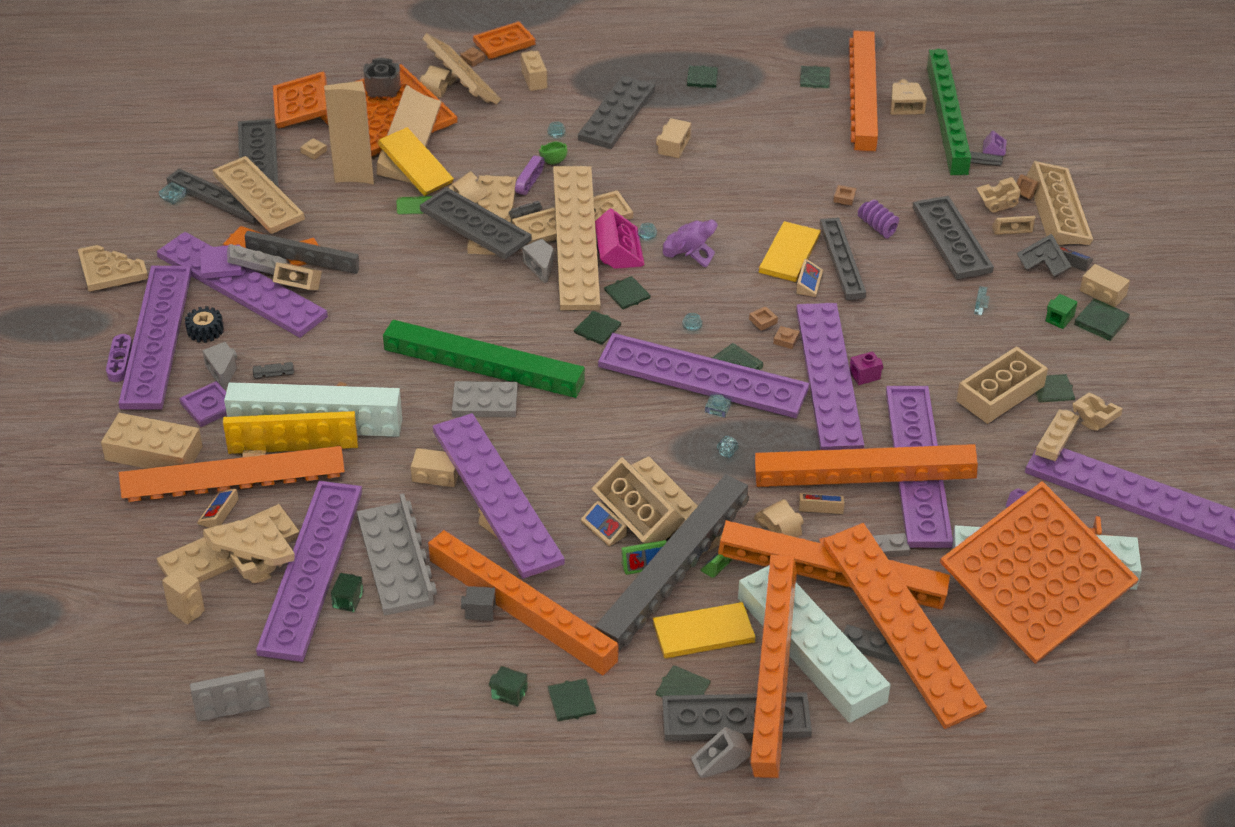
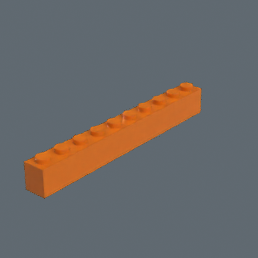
M853 31V38H849L851 143H854V150L876 151L878 123L875 33L873 31Z
M975 444L755 453L756 487L977 479L978 462Z
M342 446L123 471L119 472L121 497L127 498L128 502L141 501V496L150 495V499L164 498V493H172L173 497L184 496L186 491L195 490V494L208 493V488L217 487V491L230 490L231 485H239V489L251 488L253 487L252 483L261 482V486L275 485L274 480L282 479L284 484L297 482L296 478L305 477L306 481L318 480V475L327 474V478L341 477L340 473L345 471Z
M726 520L718 555L721 554L724 557L765 567L770 565L771 555H794L797 575L851 587L822 543ZM889 560L918 604L943 609L949 586V574Z
M443 530L428 542L429 559L432 563L467 586L495 588L496 605L602 676L618 662L617 642L450 533Z
M794 555L770 556L751 754V766L754 777L779 778L797 573Z

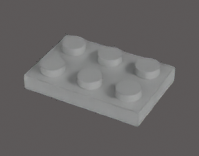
M455 381L452 417H462L471 413L475 417H516L517 382Z
M263 669L190 684L197 722L270 707Z

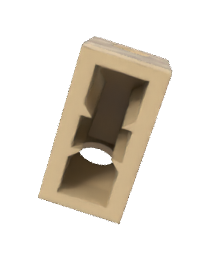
M902 79L898 83L893 84L891 115L925 114L927 99L919 83H908L907 80Z

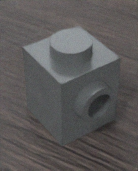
M467 586L466 596L462 595L461 609L465 610V619L493 621L496 606L495 588Z

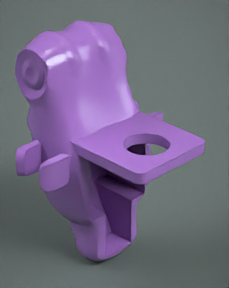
M710 219L705 222L696 220L681 226L678 231L668 235L663 244V254L671 258L678 254L686 253V257L690 255L703 267H707L715 252L705 244V241L715 232L718 224ZM699 250H703L707 254V258H703L699 254Z

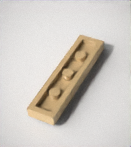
M1059 409L1036 447L1035 455L1056 461L1078 424L1080 416L1071 411Z

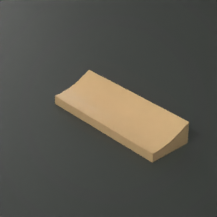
M363 81L325 85L324 91L335 183L361 182L374 184L366 94Z
M406 85L388 135L408 127L426 147L441 107V101L425 96ZM382 150L377 161V175L412 183Z
M1034 161L1027 177L1039 181L1033 196L1046 236L1052 234L1058 245H1090L1093 237L1069 169Z

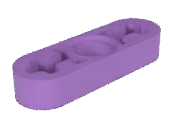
M534 155L516 181L515 193L527 195L544 168V157Z
M119 334L112 340L106 366L107 377L111 382H120L125 378L132 349V340L127 334ZM118 356H124L123 359H115Z

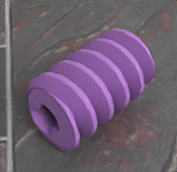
M877 200L865 202L858 209V217L868 223L870 227H873L875 231H878L879 234L883 235L884 238L888 239L895 233L899 224V217L894 216L893 212H889Z

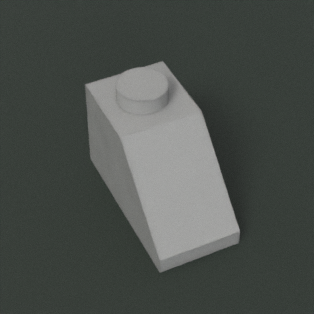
M540 239L523 247V263L543 283L548 282L553 267L554 249L550 244L548 245L543 239Z
M223 342L202 351L206 368L221 387L226 389L236 371L235 360H237V354L233 348L230 349L227 343Z
M724 727L691 759L699 776L705 778L737 768L752 754V751L743 734Z

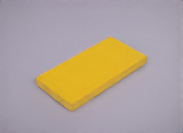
M408 127L379 139L378 145L424 196L453 182L454 178Z
M784 221L759 266V273L796 282L799 278L804 259L808 260L820 237L821 230Z
M743 602L653 618V626L664 659L755 642V634Z

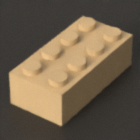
M1016 346L960 382L956 401L988 424L1043 388L1048 368Z
M118 413L101 441L106 461L146 469L194 463L203 447L199 428L124 413Z
M623 457L591 488L644 544L666 540L686 520Z

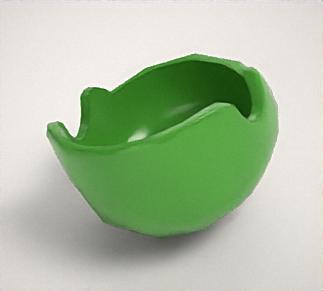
M557 141L550 142L545 146L541 145V150L539 149V154L541 157H544L545 163L551 165L562 162L568 152L567 145Z

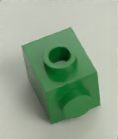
M1059 294L1054 300L1051 299L1047 306L1045 322L1064 329L1074 318L1078 301Z

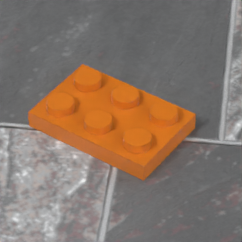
M520 22L473 36V42L489 59L536 45L535 38Z

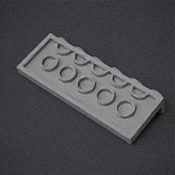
M404 493L399 494L400 503L357 511L359 526L384 616L434 605L433 596L437 595L434 581L430 582L429 580L432 578L430 566L424 563L427 562L425 549H420L422 545L420 532H415L417 529L415 516L411 517L410 515L413 513L411 502L406 501Z

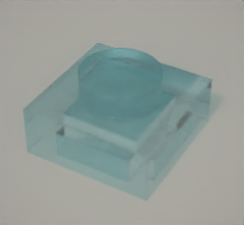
M173 182L159 191V197L172 204H175L187 195L185 188Z
M979 286L974 314L982 315L984 307L988 308L990 296L986 295L987 287Z
M711 394L705 406V413L725 418L732 404L731 398Z

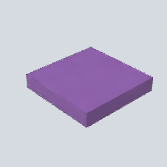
M228 246L200 248L202 279L242 275V266L227 262Z
M217 381L179 398L180 404L200 427L227 415L224 402L226 391Z

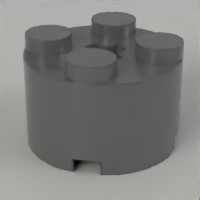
M376 58L369 65L368 62L364 65L365 90L370 97H395L401 88L400 67L397 62L395 64L389 58Z

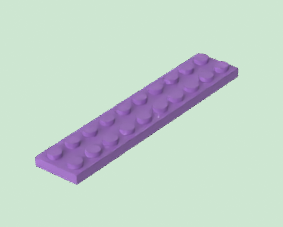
M183 232L156 251L158 258L172 266H191V276L299 338L328 317L327 310L286 287L273 282V280L251 268L242 266V275L202 279L200 248L212 246L187 232Z
M151 266L119 399L120 409L154 410L163 408L191 279V266Z
M837 303L797 304L796 312L820 450L864 449Z
M612 333L598 361V367L792 418H797L809 390V383L616 333Z
M886 386L893 448L938 446L929 387ZM943 480L898 482L904 529L909 548H952L953 538Z
M473 413L433 425V433L522 579L564 565L565 558Z
M1063 448L1056 461L1035 455L1034 452L1026 466V474L1235 550V509Z
M325 481L318 482L293 549L295 559L288 562L256 648L257 656L299 662L304 661L362 495V486Z

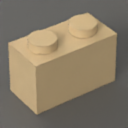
M529 51L521 53V71L529 90L546 89L547 70L539 52Z
M670 118L667 125L663 126L662 134L657 137L656 146H658V154L680 158L691 138V123Z
M276 262L273 282L308 290H318L322 271Z
M1094 264L1083 275L1080 291L1110 306L1116 307L1127 295L1130 280Z
M417 448L411 464L412 482L455 487L459 474L446 452Z
M179 567L162 580L168 610L188 625L205 611L198 579Z

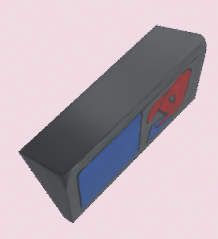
M1059 246L1070 265L1080 270L1086 271L1094 259Z

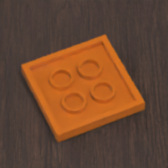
M324 71L273 86L275 124L277 128L327 115L324 86L327 85V78Z

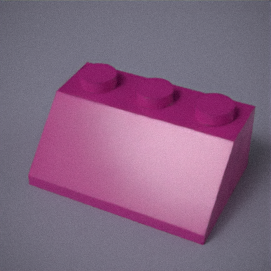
M612 208L608 209L595 221L600 260L614 269L642 267L644 259L638 227Z

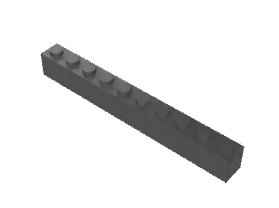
M725 474L595 625V629L618 643V652L624 646L630 644L633 635L638 629L641 630L645 626L651 614L657 612L664 598H668L675 585L683 581L686 572L697 564L703 552L709 550L713 540L721 536L726 520L732 522L739 509L747 505L749 501L748 485Z

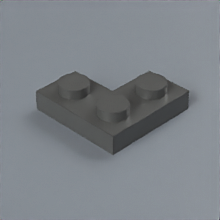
M1052 234L1017 253L1026 271L1045 262L1055 278L1072 268Z

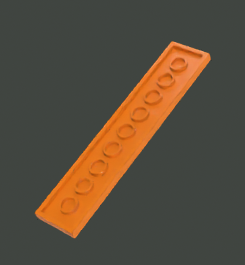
M864 522L824 538L823 545L942 727L947 729L984 712L987 708L986 704Z

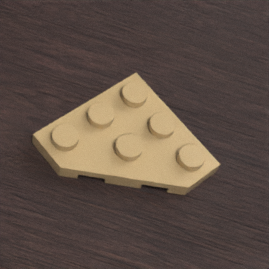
M98 245L78 249L89 292L148 279L143 260H132L127 258L125 254L116 251L111 253Z
M268 514L203 529V537L214 551L221 552L223 549L232 551L234 556L252 560L253 557L262 559L264 564L271 566L291 562L295 559V553Z

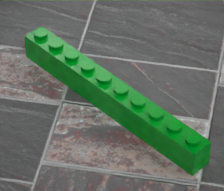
M943 49L929 50L927 71L950 175H969L971 154L947 50Z
M394 319L383 334L384 350L510 382H517L518 384L577 398L585 383L584 366Z

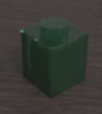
M339 574L331 591L333 608L355 612L364 593L362 577L353 574Z
M501 666L498 672L491 676L489 682L492 698L518 707L528 690L527 674Z

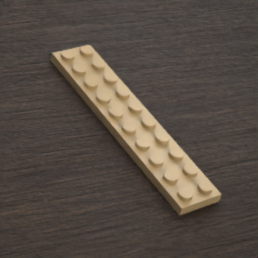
M553 166L560 310H600L591 166Z

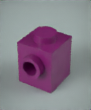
M873 351L851 357L850 374L858 386L880 380L883 362Z

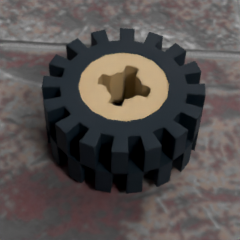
M205 306V309L198 307L197 311L193 309L192 313L189 312L187 317H185L187 334L193 341L196 339L199 343L201 340L207 343V340L210 339L212 342L214 337L218 339L220 337L219 334H223L222 315L219 310L215 311L213 307L209 309V306Z

